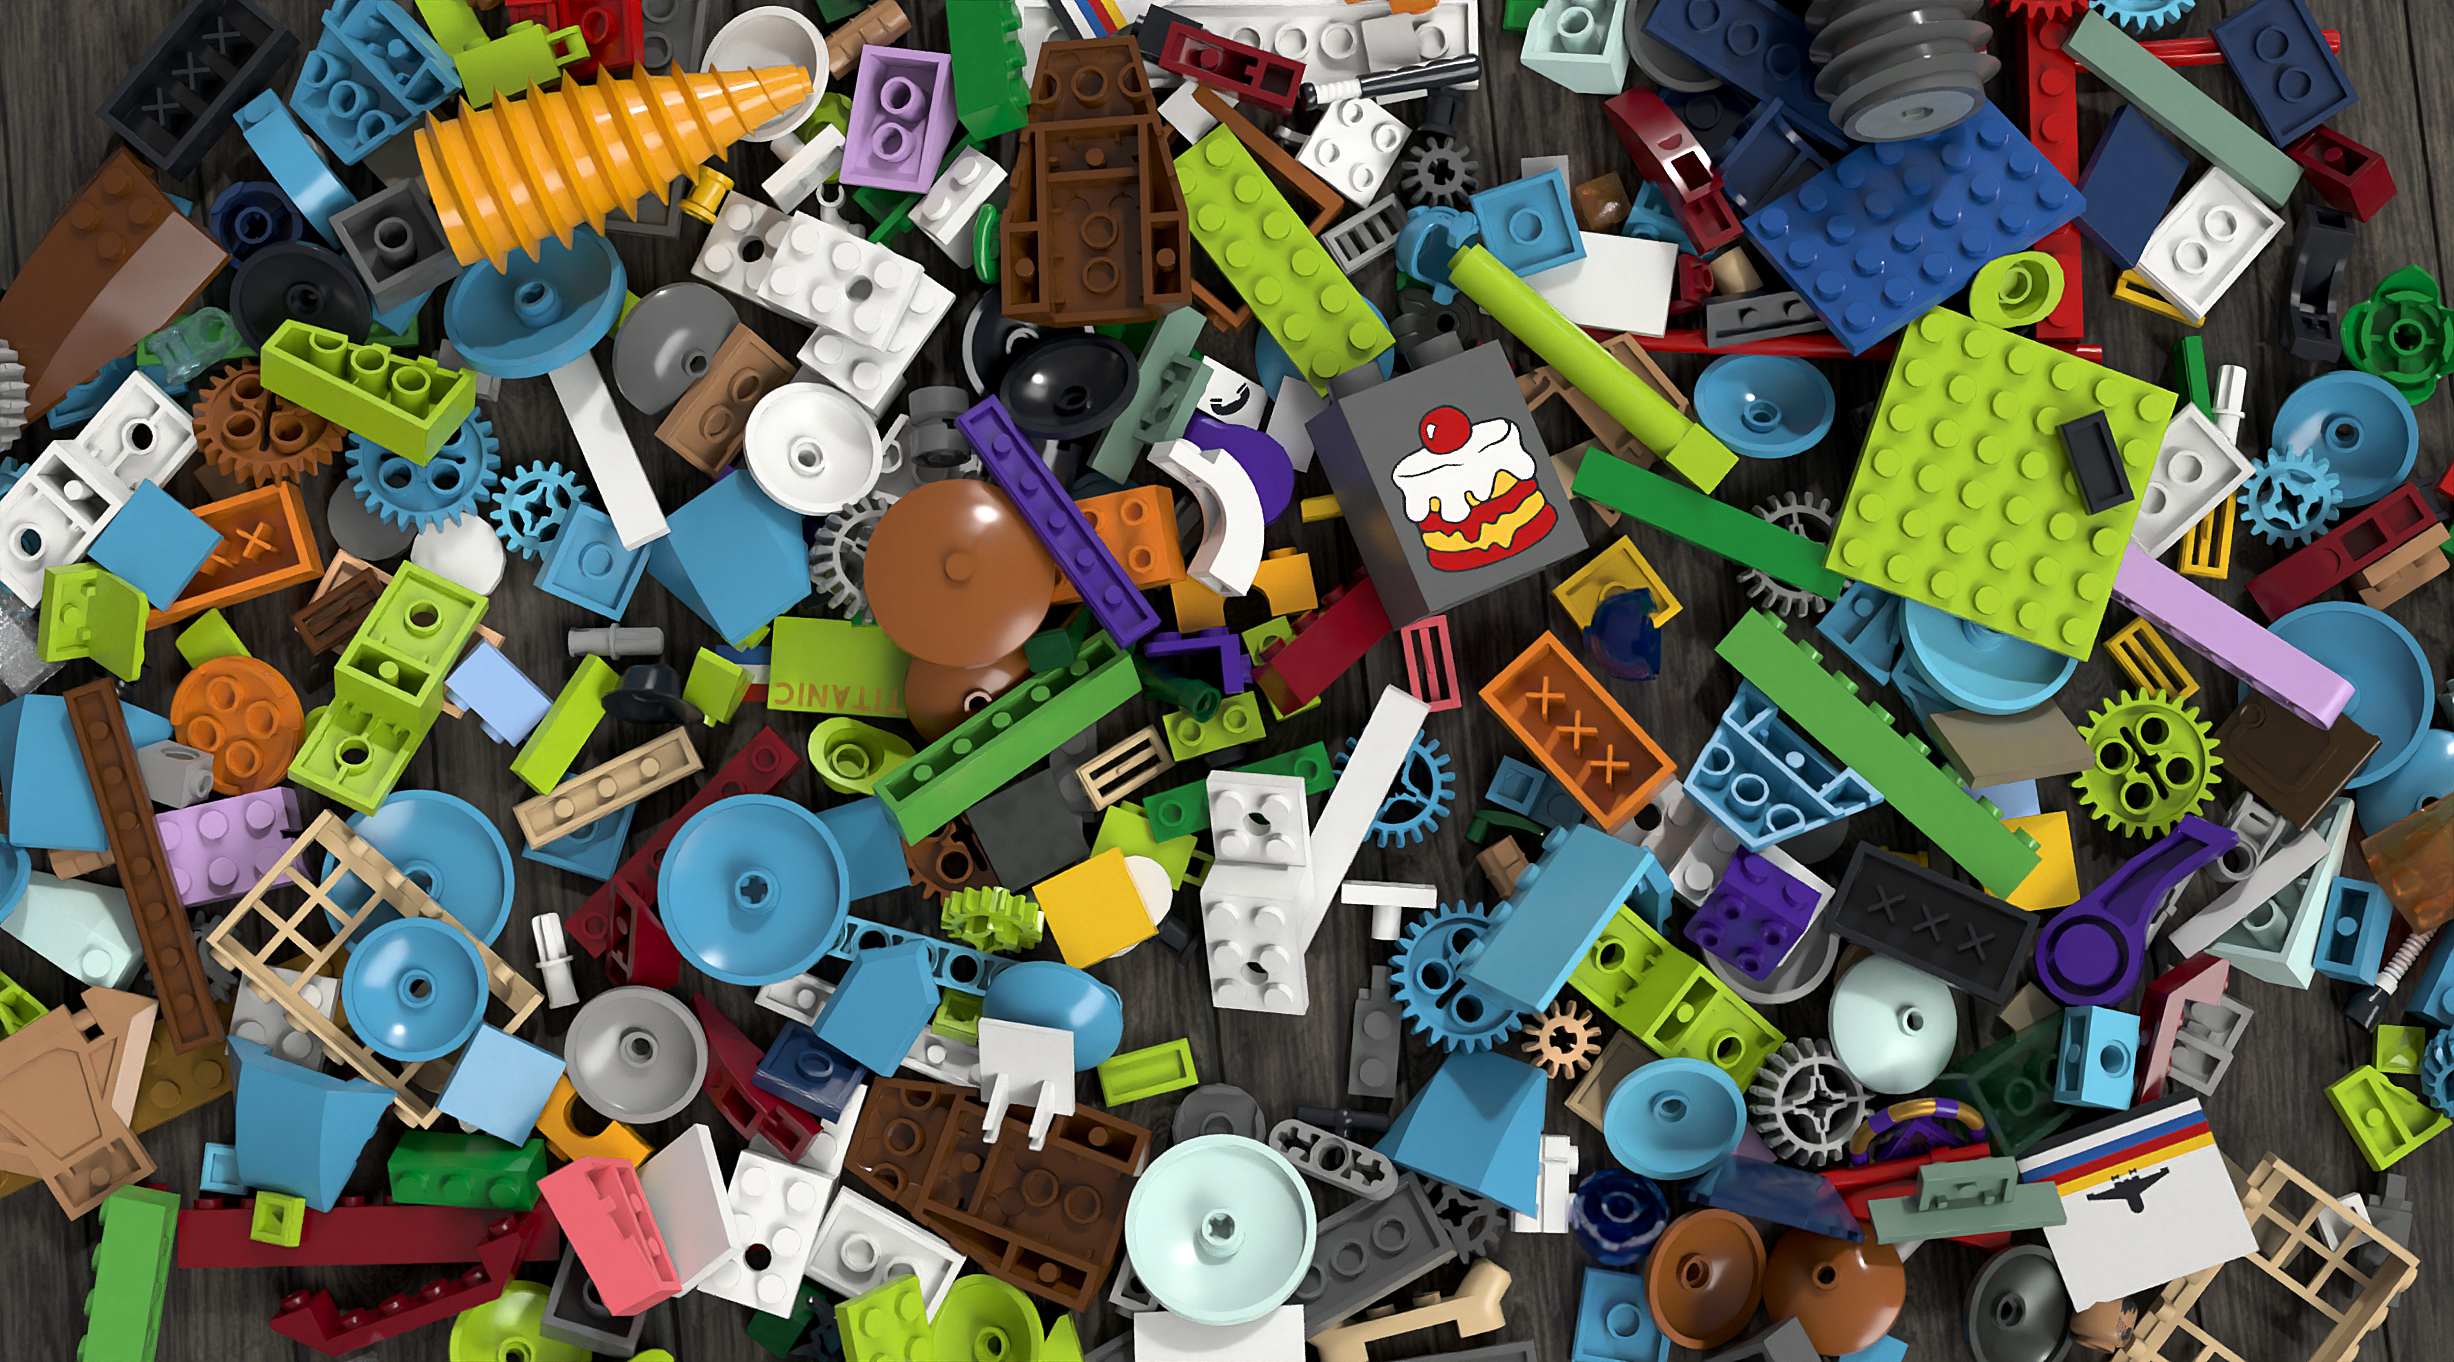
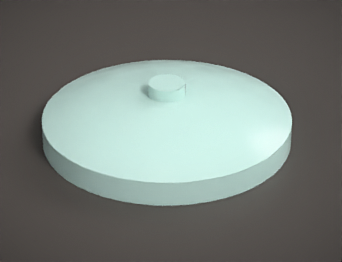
M1215 1134L1196 1137L1164 1152L1153 1161L1138 1180L1130 1197L1126 1212L1125 1237L1128 1255L1133 1270L1145 1290L1170 1312L1184 1319L1206 1325L1224 1326L1245 1323L1260 1318L1279 1307L1293 1294L1304 1279L1310 1267L1316 1245L1317 1226L1314 1204L1310 1192L1298 1171L1287 1159L1269 1146L1237 1135Z

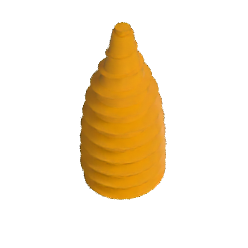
M636 58L632 79L614 80L599 62L596 85L579 86L563 68L560 92L544 94L528 76L525 100L509 102L494 85L492 108L475 112L459 95L458 118L440 123L426 108L425 128L415 130L414 138L436 210L459 263L464 267L487 259L504 276L507 270L508 251L521 247L538 264L541 239L554 235L571 251L574 227L585 221L603 238L605 236L606 213L617 207L636 223L638 199L651 191L668 206L669 183L683 173L695 185L699 186V165L714 154L728 162V146L748 133L755 137L756 128L779 114L784 115V111L806 101L805 95L814 93L806 66L796 68L795 64L752 69L748 66L747 70L718 71L714 64L711 63L708 73H684L673 58L669 76H650Z

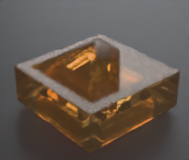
M1617 171L1578 185L1572 190L1589 232L1626 219L1631 212V204Z

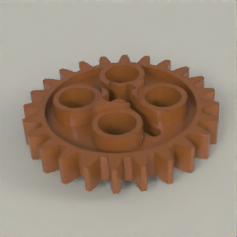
M243 358V369L240 371H236L234 368L226 365L224 367L225 380L211 376L209 378L211 390H199L201 403L193 404L195 419L191 420L198 451L205 453L208 466L218 463L219 473L222 477L234 470L238 484L243 483L248 476L254 477L256 488H260L266 478H272L276 488H280L285 476H290L298 484L301 479L300 472L303 470L314 476L318 475L316 462L319 461L331 465L333 463L331 451H342V437L349 435L348 429L276 394L275 398L277 411L273 412L272 398L274 392L260 386L261 358L259 365L255 366L247 358ZM270 427L269 448L267 451H263L267 443L265 429Z
M1015 781L1009 786L1004 783L989 793L987 797L990 798L1021 781ZM961 812L960 816L963 822L971 827L965 814ZM954 819L946 823V829L940 836H926L911 847L899 834L902 840L903 854L906 857L907 869H912L915 872L910 879L911 885L909 886L915 887L922 882L927 884L923 894V898L927 900L937 891L941 892V906H943L945 898H950L952 891L964 894L965 887H970L975 891H982L983 886H988L991 890L994 886L1001 887L975 834L972 835V838L987 863L988 868L986 871H980L965 842H955L954 836L959 833V828ZM955 852L963 853L969 863L966 874L958 879L949 878L943 868L946 857Z

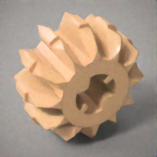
M1552 1000L1548 1005L1551 1017L1547 1018L1544 1013L1533 1012L1532 1016L1540 1023V1026L1536 1028L1532 1025L1524 1024L1522 1028L1524 1033L1536 1035V1041L1525 1042L1521 1045L1522 1051L1531 1052L1538 1049L1540 1052L1531 1060L1530 1065L1539 1068L1548 1059L1549 1063L1546 1071L1548 1072V1077L1552 1079L1555 1078L1560 1063L1562 1064L1563 1074L1567 1079L1574 1078L1573 1061H1576L1580 1068L1588 1071L1591 1068V1064L1582 1054L1584 1051L1598 1055L1601 1051L1599 1046L1587 1044L1588 1037H1596L1601 1034L1600 1027L1583 1028V1025L1591 1019L1593 1014L1591 1011L1585 1010L1574 1019L1577 1003L1572 1000L1566 1003L1563 1016L1560 1014L1557 1001ZM1561 1026L1563 1032L1572 1033L1573 1035L1572 1044L1566 1043L1569 1049L1562 1053L1559 1047L1551 1046L1549 1043L1550 1035L1556 1036L1553 1030Z

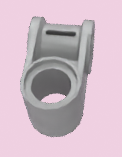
M2247 791L2242 792L2231 805L2221 826L2238 832L2240 841L2231 850L2239 858V867L2235 873L2230 872L2225 868L2223 856H2221L2219 859L2204 865L2207 874L2213 880L2220 883H2230L2251 877L2257 870L2269 847L2282 832L2287 818L2280 812L2273 814L2254 802L2252 794Z

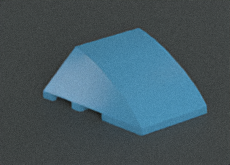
M335 0L332 9H325L321 19L325 24L316 50L309 51L289 106L346 165L352 166L425 115L426 108L431 111L461 90L462 83L454 60L401 6L392 0Z
M737 469L665 518L671 532L655 539L646 571L734 646L811 594L808 544L803 540L802 520L806 518V515L787 509L771 499L758 486L749 469Z
M1744 677L1735 698L1724 712L1719 726L1711 740L1707 742L1682 786L1681 791L1750 852L1759 851L1884 801L1885 797L1851 767H1848L1841 773L1777 718L1779 706Z
M24 694L1 706L0 777L10 844L17 847L107 852L110 843L64 697ZM120 700L136 754H138L139 748L168 740V738L173 739L175 730L174 725H170L169 719Z
M234 1035L227 1036L235 1112L236 1155L242 1183L262 1191L306 1198L305 1206L325 1213L330 1211L357 1165L356 1159L367 1140L374 1136L378 1129L376 1124L386 1107L392 1104L398 1091L357 1077L346 1082L271 1056L273 1049Z
M1458 1044L1390 1126V1130L1385 1132L1371 1150L1386 1156L1396 1168L1407 1172L1413 1170L1418 1174L1483 1197L1495 1205L1537 1220V1179L1541 1175V1162L1539 1161L1541 1131L1544 1130L1548 1072L1490 1050L1482 1052L1476 1045H1474L1472 1053L1463 1055L1460 1044Z

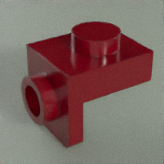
M1689 253L1679 255L1668 316L1700 310L1701 299L1711 297V291L1714 288V277L1708 261Z

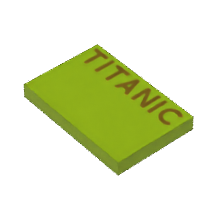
M777 616L774 618L767 709L909 719L904 701L903 686L906 670L912 657L895 646L880 627L851 628V621Z

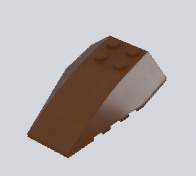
M1135 35L1042 42L1030 91L1032 102L1028 110L1029 125L1022 127L1019 139L1021 145L1016 167L1012 170L1009 183L1010 193L1006 209H1003L1000 222L1003 317L1054 328L1152 322L1191 305L1189 212Z
M125 139L63 205L32 256L0 302V339L8 341L10 350L18 351L17 364L26 367L23 380L24 383L30 385L25 390L26 400L31 404L24 409V415L28 423L20 425V431L68 398L66 392L80 382L87 385L100 376L99 369L118 356L124 359L137 350L138 346L136 343L150 333L158 335L168 328L233 258L207 228L189 219L179 210L150 177L155 171L152 166Z
M876 1076L843 1166L889 1200L896 1202L912 1214V1217L923 1225L929 1226L948 1240L949 1244L963 1254L970 1256L994 1277L1080 1312H1086L1112 1270L1122 1245L1130 1197L1138 1180L1148 1168L1152 1131L1075 1101L1073 1116L1054 1113L1047 1129L1042 1149L1040 1151L1031 1150L1029 1145L1033 1138L1029 1137V1131L1036 1107L1010 1103L1001 1122L996 1142L988 1143L983 1141V1137L987 1130H983V1123L990 1103L981 1101V1088Z

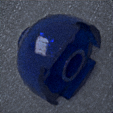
M1648 587L1629 588L1608 595L1594 609L1591 625H1586L1583 628V643L1586 653H1594L1597 665L1608 676L1619 681L1656 680L1654 675H1659L1661 671L1663 656L1661 627L1654 628V623L1650 616V613L1659 612L1654 595Z
M1610 1168L1596 1171L1582 1180L1572 1203L1571 1225L1578 1244L1592 1258L1604 1264L1623 1266L1636 1263L1651 1254L1657 1240L1665 1231L1668 1205L1662 1191L1649 1178L1639 1174L1638 1179L1629 1175H1623L1624 1169Z

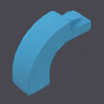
M269 88L233 114V117L243 130L244 137L269 172L308 221L336 251L340 247L334 238L328 218L359 202L319 155L280 98Z

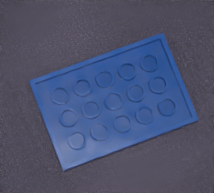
M1986 97L1984 107L1977 114L1949 129L1909 140L1866 143L1741 221V225L1744 230L1743 234L1855 357L1971 284L1978 272L1988 262L2001 256L2020 253L2086 211L2087 200Z

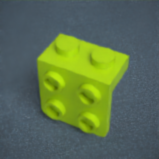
M95 561L45 568L36 656L46 663L90 657L126 682L138 680L141 664L145 656L143 645L146 620L149 617V604L146 594Z

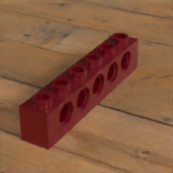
M766 726L613 876L619 874L653 913L659 907L658 877L664 855L677 832L689 819L707 806L729 797L746 794L772 796L806 761L773 728ZM610 879L563 924L567 931L595 959H606Z

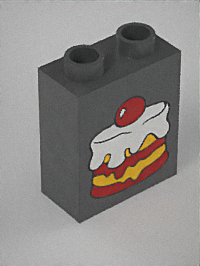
M1456 331L1437 336L1404 353L1412 372L1386 382L1377 361L1369 362L1346 371L1325 383L1333 404L1304 424L1394 632L1546 570L1589 547L1498 339L1464 351Z

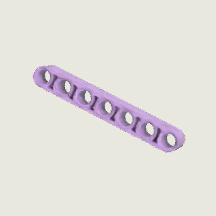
M2128 543L2110 594L2111 598L2313 726L2322 730L2330 729L2355 692L2354 687L2348 681Z

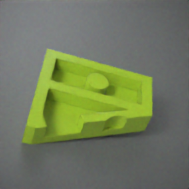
M2370 1065L2359 1066L2324 1089V1092L2373 1171H2383L2453 1124L2450 1118H2444L2443 1113H2435L2418 1102V1097L2405 1088L2392 1085L2387 1076Z

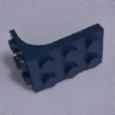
M1778 95L1769 104L1761 99L1735 128V131L1741 135L1739 139L1731 135L1710 158L1716 168L1714 171L1722 177L1726 184L1720 192L1726 202L1733 205V208L1745 218H1748L1832 165L1802 140L1786 123L1780 112V107L1785 101Z

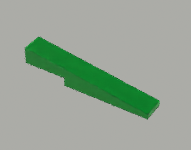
M1590 446L1586 451L1570 489L1574 496L1654 527L1667 536L1833 603L1837 602L1847 577L1820 568L1827 550L1826 546Z

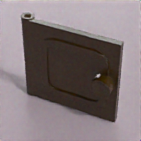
M2253 688L2211 737L2219 739L2220 744L2210 749L2209 753L2210 756L2222 758L2223 763L2220 764L2289 819L2297 831L2305 834L2383 743L2380 741L2379 736L2368 733L2342 712L2329 730H2322Z

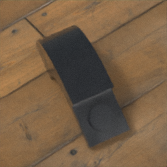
M2306 203L2291 244L2279 304L2278 338L2279 345L2288 346L2290 354H2295L2307 361L2326 360L2337 363L2343 347L2337 322V300L2343 271L2357 236L2352 212Z

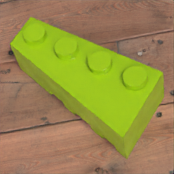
M287 319L261 347L260 386L424 468L475 408L478 372L461 367L459 373L438 367V360L420 355L417 361L391 354V347L373 343L372 346L353 344L348 342V335Z

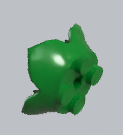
M2416 264L2402 267L2388 274L2377 284L2368 300L2353 305L2346 311L2340 322L2339 332L2343 345L2342 350L2351 365L2356 368V371L2372 374L2390 383L2405 397L2410 406H2415L2429 399L2435 392L2436 381L2442 376L2454 373V309L2445 308L2441 305L2439 287L2429 273ZM2398 330H2401L2402 338L2409 339L2410 345L2403 349L2399 348L2398 344L2394 341V335L2398 333Z

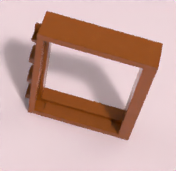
M1199 85L1191 95L1201 107L1218 120L1213 127L1217 128L1222 123H1225L1259 165L1319 213L1307 227L1313 236L1318 239L1343 211L1345 200L1299 162L1294 160V158L1209 88ZM1168 121L1163 129L1171 151L1183 135ZM1191 277L1192 299L1206 310L1203 314L1207 318L1206 321L1221 333L1229 329L1237 336L1254 316L1252 311L1243 303L1234 312Z

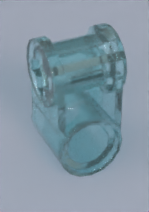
M206 307L178 324L158 332L145 345L149 352L157 354L166 369L168 384L170 386H177L195 378L208 366L234 352L240 347L243 338L234 324L232 315L216 307ZM223 320L226 326L224 336L219 341L210 342L208 338L210 325L215 321Z

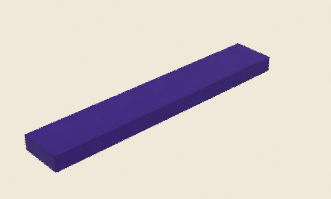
M993 394L955 418V427L1119 650L1122 651L1158 627L1161 623L1160 618L1025 435L1014 425L1010 419L1011 416Z

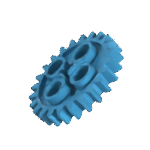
M478 406L475 407L454 432L461 437L458 442L453 445H443L425 468L356 433H350L348 436L349 443L356 450L345 452V457L348 464L355 465L347 470L349 481L360 482L353 488L356 499L368 497L364 504L368 514L381 508L380 521L383 525L389 523L394 517L398 518L399 532L402 533L407 529L410 522L416 523L419 535L424 534L427 523H433L438 533H443L444 520L450 519L458 528L461 527L460 513L464 510L476 517L478 511L474 500L488 503L490 501V493L484 486L498 485V476L490 471L501 468L500 457L491 454L499 450L498 438H487L493 432L492 423L490 421L478 423L482 416L481 409ZM383 456H390L392 458L386 462L381 460ZM460 458L466 460L464 464H458L455 461ZM396 474H403L411 478L409 484L403 488H391L386 484L388 479ZM447 475L453 476L459 481L450 490H442L434 485L438 478Z
M1459 900L1454 904L1452 914L1446 904L1441 903L1435 909L1436 919L1430 912L1424 911L1418 915L1422 927L1411 922L1404 928L1411 940L1399 938L1394 942L1395 947L1403 955L1392 956L1388 959V964L1398 968L1399 973L1388 977L1386 983L1400 987V992L1389 998L1390 1002H1404L1406 1006L1399 1014L1398 1019L1403 1020L1413 1017L1415 1023L1410 1033L1414 1035L1424 1029L1428 1031L1426 1038L1427 1046L1435 1044L1440 1038L1443 1039L1444 1053L1453 1051L1457 1042L1460 1044L1463 1055L1473 1052L1475 1042L1482 1052H1486L1492 1047L1491 1037L1501 1045L1509 1040L1505 1028L1514 1033L1523 1028L1516 1015L1527 1017L1533 1013L1498 1009L1468 984L1455 990L1441 1009H1438L1435 1005L1439 997L1459 979L1455 973L1462 964L1459 961L1461 954L1457 953L1453 948V935L1455 933L1462 934L1470 943L1475 938L1480 940L1490 926L1487 923L1489 915L1487 917L1483 916L1484 909L1481 902L1475 904L1470 913H1467L1464 901ZM1424 967H1430L1439 974L1440 986L1437 990L1430 989L1423 983L1421 974ZM1459 999L1466 1000L1473 1006L1474 1019L1471 1023L1465 1022L1458 1016L1456 1004Z

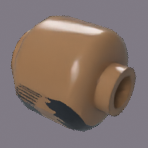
M2127 1296L2110 1302L2097 1301L2089 1309L2076 1312L2073 1306L2069 1327L2078 1336L2076 1340L2078 1344L2100 1352L2114 1354L2115 1347H2125L2129 1344L2138 1315V1306L2133 1299Z

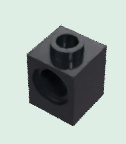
M1150 4L1146 16L1138 14L1130 35H1135L1142 60L1158 66L1172 21L1199 30H1203V24Z

